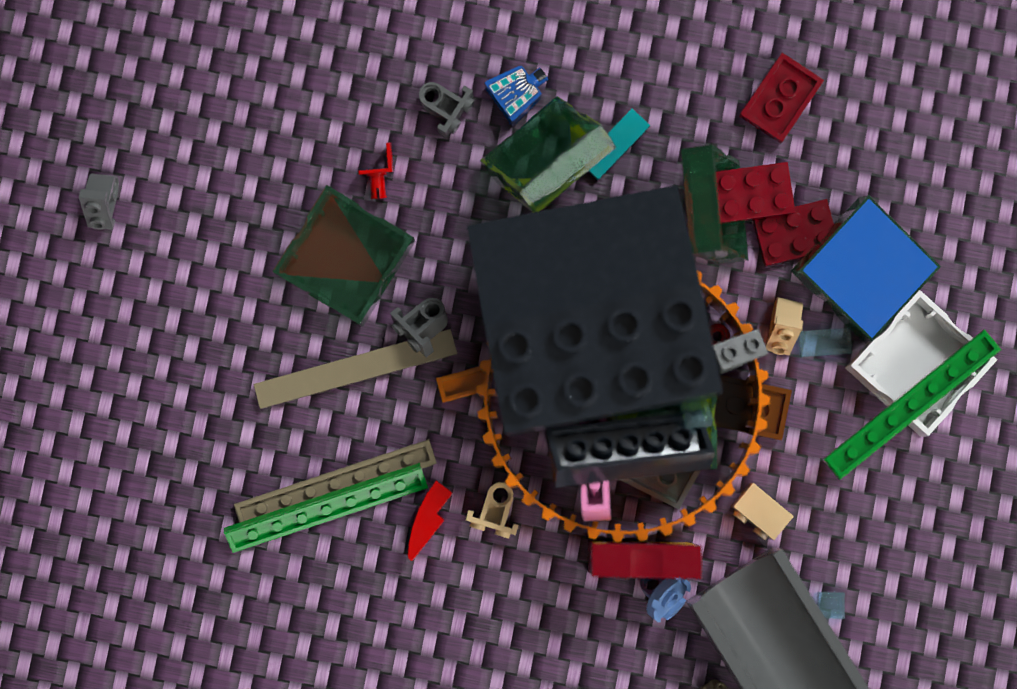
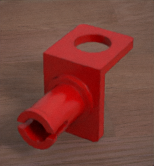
M390 142L386 143L388 168L358 171V175L367 174V177L369 176L371 199H378L377 188H379V198H387L384 175H387V172H394Z

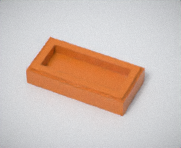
M480 366L436 378L442 403L477 394V386L485 383L486 376L479 368Z

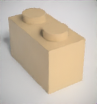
M749 483L730 506L735 510L733 515L744 524L747 521L755 527L753 532L764 541L767 538L775 540L794 517L754 483Z

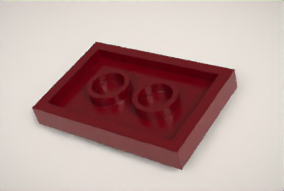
M782 52L739 117L781 144L824 80Z
M788 162L711 173L718 224L795 213Z
M827 199L796 206L795 213L752 219L765 267L816 255L836 235Z

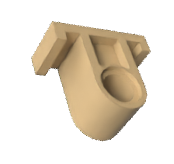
M779 297L776 298L771 316L769 336L765 343L767 351L778 355H790L802 330L803 321L801 316L803 303Z
M505 483L493 484L487 493L480 518L473 517L474 511H468L466 520L471 522L470 527L485 531V527L496 529L495 535L509 538L510 534L516 535L517 524H513L512 528L505 526L513 500L512 489ZM497 488H504L508 492V498L503 503H498L493 498V493Z

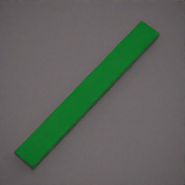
M985 329L982 330L822 460L838 480H841L1001 351V348Z
M420 463L225 527L224 535L232 553L427 489V481Z

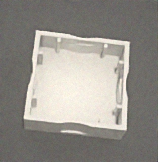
M919 290L908 298L845 368L888 407L973 337L960 330L943 310ZM994 356L908 426L920 437L929 436L952 411L958 399L981 379L997 359Z

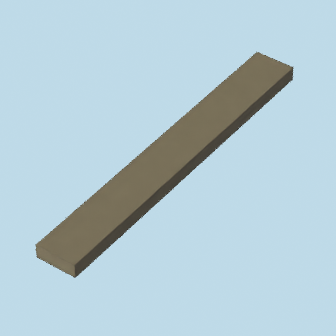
M451 329L438 333L430 340L434 352L427 358L420 351L417 353L413 351L406 341L255 383L254 388L259 407L264 409L457 355Z
M428 439L233 505L240 523L420 463L423 469L435 465L437 462Z

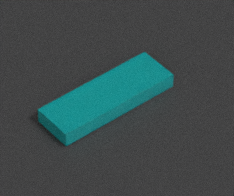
M631 109L602 139L603 142L613 149L587 171L599 181L650 128V124L634 109Z

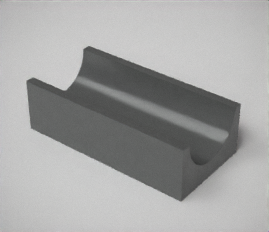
M771 547L686 600L687 605L739 689H869L786 554L780 548Z

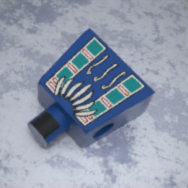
M518 66L485 82V89L513 127L542 99V94L538 87L545 83L548 78L541 68L528 75L523 66Z

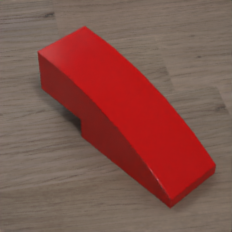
M438 480L435 481L426 494L416 515L408 550V558L411 561L415 559L445 521L438 512L452 496L453 492Z

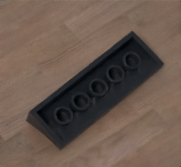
M700 411L545 429V439L552 467L554 487L711 469L715 455Z

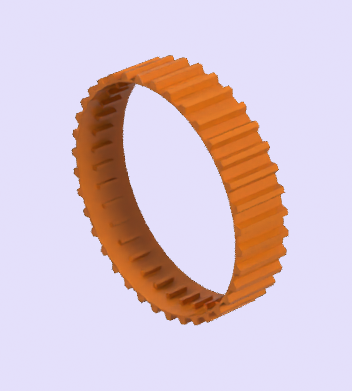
M697 271L705 306H712L720 314V322H726L734 333L731 338L751 332L753 330L751 324H741L736 317L739 306L736 303L727 305L720 298L722 288L718 285L711 288L701 282L702 273ZM491 358L480 362L479 368L486 376L485 383L477 386V394L484 399L485 407L478 411V418L482 422L487 423L489 429L483 435L484 443L488 446H494L497 452L492 459L494 465L497 468H505L509 473L505 481L506 484L512 489L519 487L525 493L522 502L527 506L538 504L542 507V517L550 521L554 517H558L564 520V529L570 532L577 526L588 530L589 538L596 539L599 533L603 532L611 533L614 542H621L624 534H635L639 541L647 540L649 531L658 530L663 536L672 534V525L679 522L685 526L695 524L694 514L699 513L701 510L705 513H712L717 509L714 500L720 495L724 497L731 496L735 491L731 482L736 477L741 478L748 474L750 469L745 464L748 456L759 453L761 446L755 441L758 432L763 431L767 427V421L760 416L761 408L770 403V396L762 393L761 385L769 378L768 371L759 369L757 358L747 363L750 376L746 378V381L752 384L753 398L748 400V405H753L751 421L748 420L745 424V427L750 428L746 443L741 442L738 447L743 450L737 464L732 462L728 466L732 470L728 479L724 483L720 480L717 481L715 486L719 489L708 500L705 496L700 497L698 500L701 505L692 512L688 513L684 508L680 510L682 517L669 523L666 522L665 517L659 519L660 526L644 529L643 523H638V530L620 531L621 524H615V531L597 529L598 522L593 521L592 527L584 526L575 522L576 515L572 514L570 520L561 517L554 512L557 507L555 504L552 503L547 508L536 499V496L539 494L538 491L534 489L530 494L523 487L520 480L524 476L521 473H518L516 476L513 474L507 463L512 459L510 454L503 456L498 441L503 439L502 434H495L493 419L498 418L496 411H491V396L497 395L496 389H491L494 376Z

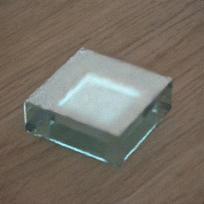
M817 592V606L825 618L845 619L844 592Z

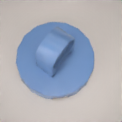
M641 577L640 587L649 598L646 607L647 614L657 622H661L663 617L669 620L678 613L686 602L683 598L685 592L688 591L690 593L691 584L686 578ZM652 579L658 580L659 585L655 589L649 590L646 588L648 581Z

